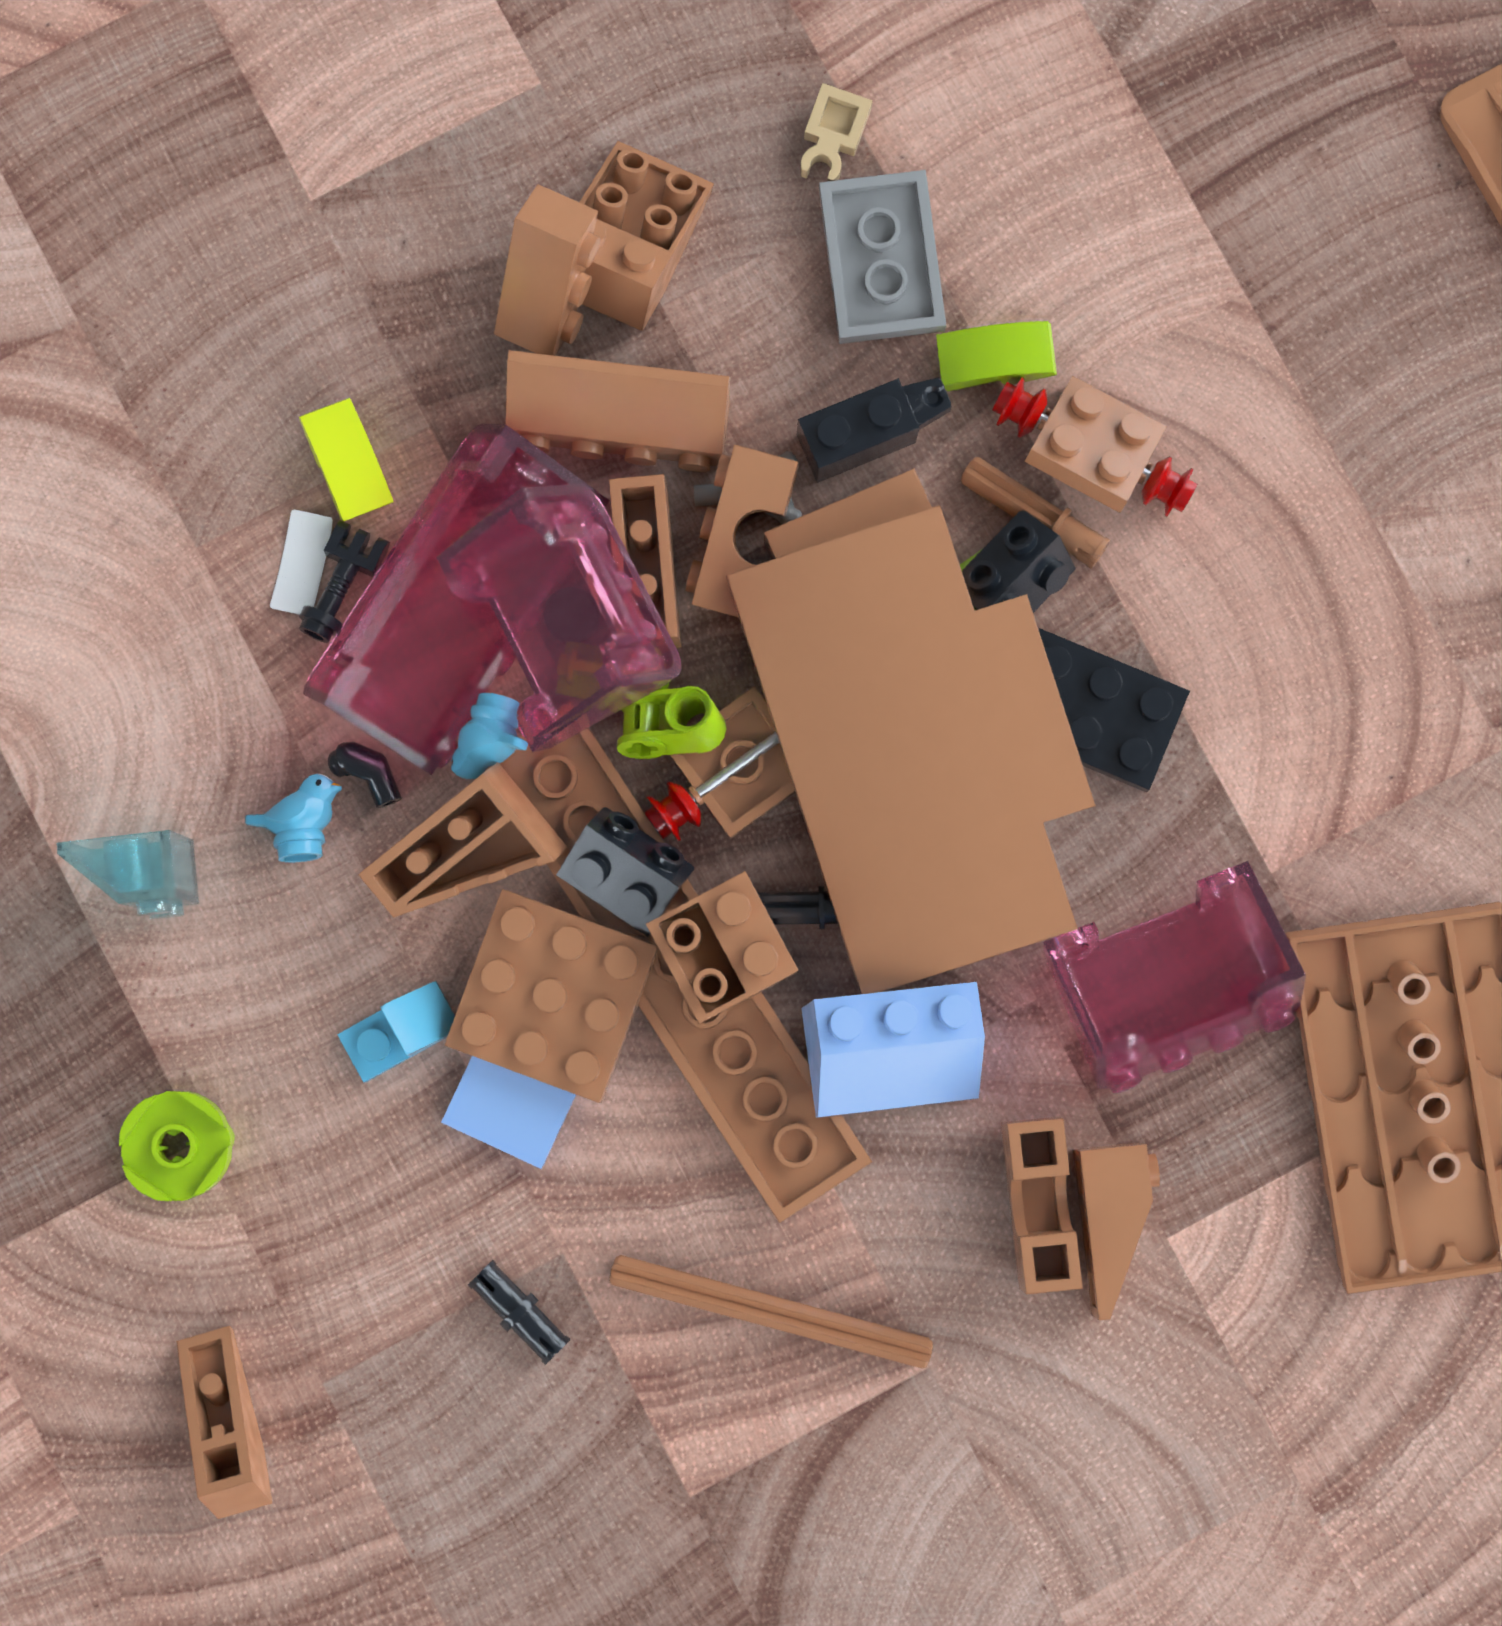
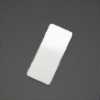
M295 509L291 511L282 560L270 602L272 609L300 615L304 606L314 607L326 559L324 548L332 530L333 519L331 517Z

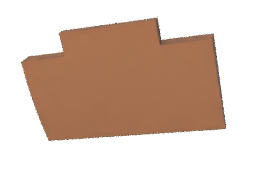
M938 505L727 575L726 579L860 994L886 991L1077 930L1078 928L1044 822L1096 805L1027 594L974 611L941 506Z

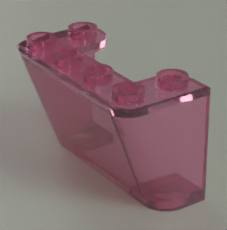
M1248 861L1198 880L1195 903L1099 940L1098 928L1095 922L1079 927L1077 930L1043 942L1045 959L1096 1085L1100 1089L1110 1088L1112 1093H1121L1132 1089L1142 1081V1076L1162 1069L1163 1073L1180 1070L1193 1061V1056L1213 1049L1215 1053L1230 1050L1243 1042L1245 1035L1260 1029L1270 1033L1288 1026L1295 1020L1293 1013L1301 1005L1306 974Z

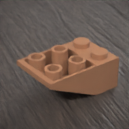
M617 141L580 200V203L599 211L594 234L601 238L596 256L590 267L586 268L585 274L592 276V281L582 305L643 331L666 291L712 193L714 183Z

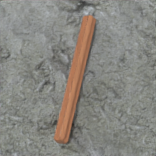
M619 1255L614 1259L609 1276L610 1283L617 1287L918 1368L927 1367L933 1350V1342L928 1337Z

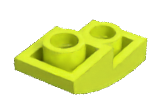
M350 398L298 416L317 466L322 470L342 521L352 519L394 502L373 448Z

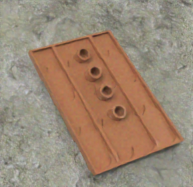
M1493 902L1472 907L1465 906L1423 912L1422 914L1368 920L1367 922L1361 921L1319 927L1312 930L1305 929L1285 932L1296 1014L1300 1023L1308 1086L1313 1101L1325 1192L1329 1201L1337 1263L1341 1272L1342 1286L1347 1294L1502 1272V903Z

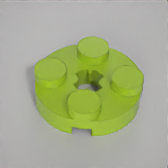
M166 1091L144 1099L128 1114L119 1133V1147L121 1146V1157L124 1163L122 1168L126 1178L139 1192L158 1201H186L211 1190L223 1178L230 1165L232 1147L235 1141L234 1132L228 1125L221 1109L210 1099L191 1091ZM183 1132L189 1139V1142H186V1145H190L189 1153L186 1157L178 1155L171 1161L163 1153V1150L168 1149V1146H162V1141L167 1133L177 1136Z

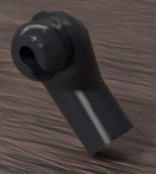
M352 741L339 744L336 750L329 754L328 766L337 777L352 775L366 780L376 808L394 804L402 799L387 758L382 753Z

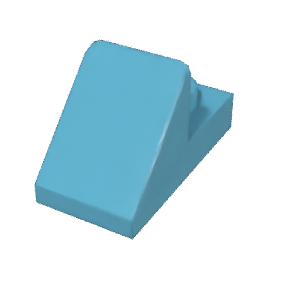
M437 981L380 1006V1011L337 1034L363 1083L369 1082L447 1038L455 1014Z

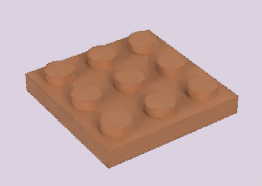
M502 889L447 1036L445 1046L597 1103H602L659 948L655 944Z

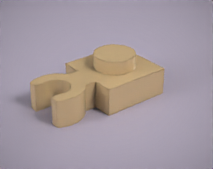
M822 83L804 134L805 140L817 145L812 146L804 153L801 160V177H808L813 164L824 162L831 169L827 181L839 180L842 165L839 152L855 156L872 109L873 100Z

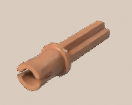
M975 457L971 460L962 474L961 481L963 485L1014 517L1019 511L1024 510L1060 536L1067 552L1090 569L1096 565L1111 541L1071 516L1072 510L1067 507L1062 511L980 457Z

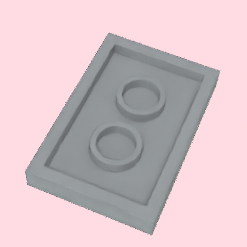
M926 170L819 182V195L839 344L945 332L946 318Z

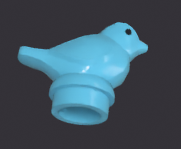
M479 693L476 705L471 706L470 713L472 719L459 732L458 748L452 756L451 770L461 778L476 779L488 767L493 766L497 762L502 763L516 749L526 750L529 743L518 737L516 732L522 721L519 716L522 705L518 701L503 695Z
M318 773L310 775L302 782L296 792L282 799L265 814L245 815V824L266 828L276 835L273 847L278 850V860L281 862L296 863L319 859L323 856L322 845L325 844V836L322 830L331 821L333 813L331 803L336 794L342 790V787L334 783L326 775Z

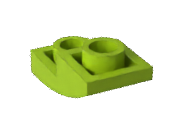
M1049 321L995 324L936 335L941 381L948 392L1000 381L1005 386L1007 381L1013 385L1018 384L1022 377L1025 378L1024 382L1057 375L1052 329Z

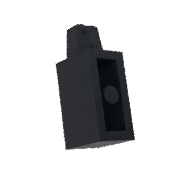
M940 377L902 386L899 378L799 418L796 435L815 480L819 483L915 444L919 430L949 413L952 405Z

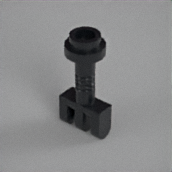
M341 520L336 524L324 548L325 556L338 562L316 608L304 606L299 615V618L302 620L299 629L309 637L324 643H329L332 636L339 635L343 624L335 616L357 572L360 571L375 578L390 546L389 541L379 537L370 554H364L370 539V533L362 529L356 532L349 547L344 545L350 533L351 525Z

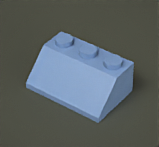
M977 982L814 999L801 1008L816 1118L979 1098L985 1034Z

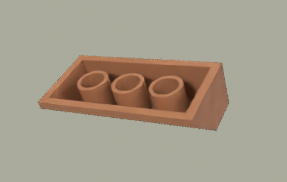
M508 351L505 429L510 442H516L518 449L532 453H548L550 447L571 449V455L593 460L602 459L603 453L625 455L624 460L626 462L642 466L656 465L657 459L677 461L679 468L693 472L710 471V466H718L720 457L724 454L729 416V376Z

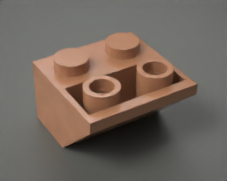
M746 871L646 924L698 1024L799 972Z

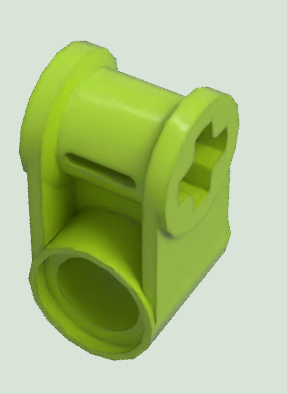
M687 686L662 690L635 689L626 691L619 697V709L624 712L623 736H620L617 740V750L626 757L652 759L662 755L705 753L719 746L725 737L727 729L725 719L707 692L699 687ZM705 714L696 725L686 726L688 721L695 715Z

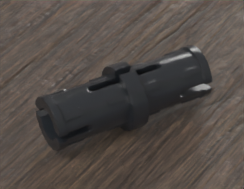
M492 1260L468 1286L471 1289L473 1288L503 1319L500 1325L507 1332L512 1328L546 1365L571 1339L567 1335L565 1336L535 1305L539 1300L532 1293L526 1296L496 1265L497 1263Z

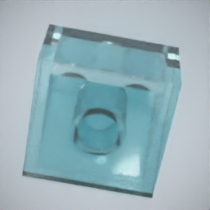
M171 830L56 843L59 856L117 903L137 908V915L139 916L150 915L151 919L178 917L184 915L183 906L199 904L193 839Z

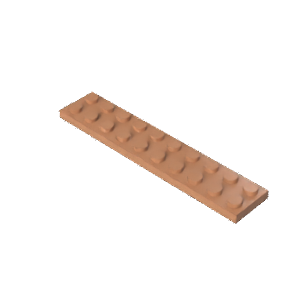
M571 701L518 735V737L529 743L527 749H516L500 765L568 847L555 861L548 863L547 866L580 917L657 945L651 934L648 937L556 875L585 826L604 807L609 808L613 812L626 814L637 823L640 830L659 843H664ZM688 879L679 889L665 913L698 896ZM658 949L638 1006L778 1222L781 1223L872 1163V1160L842 1115L816 1118L809 1064L762 992L698 1024Z

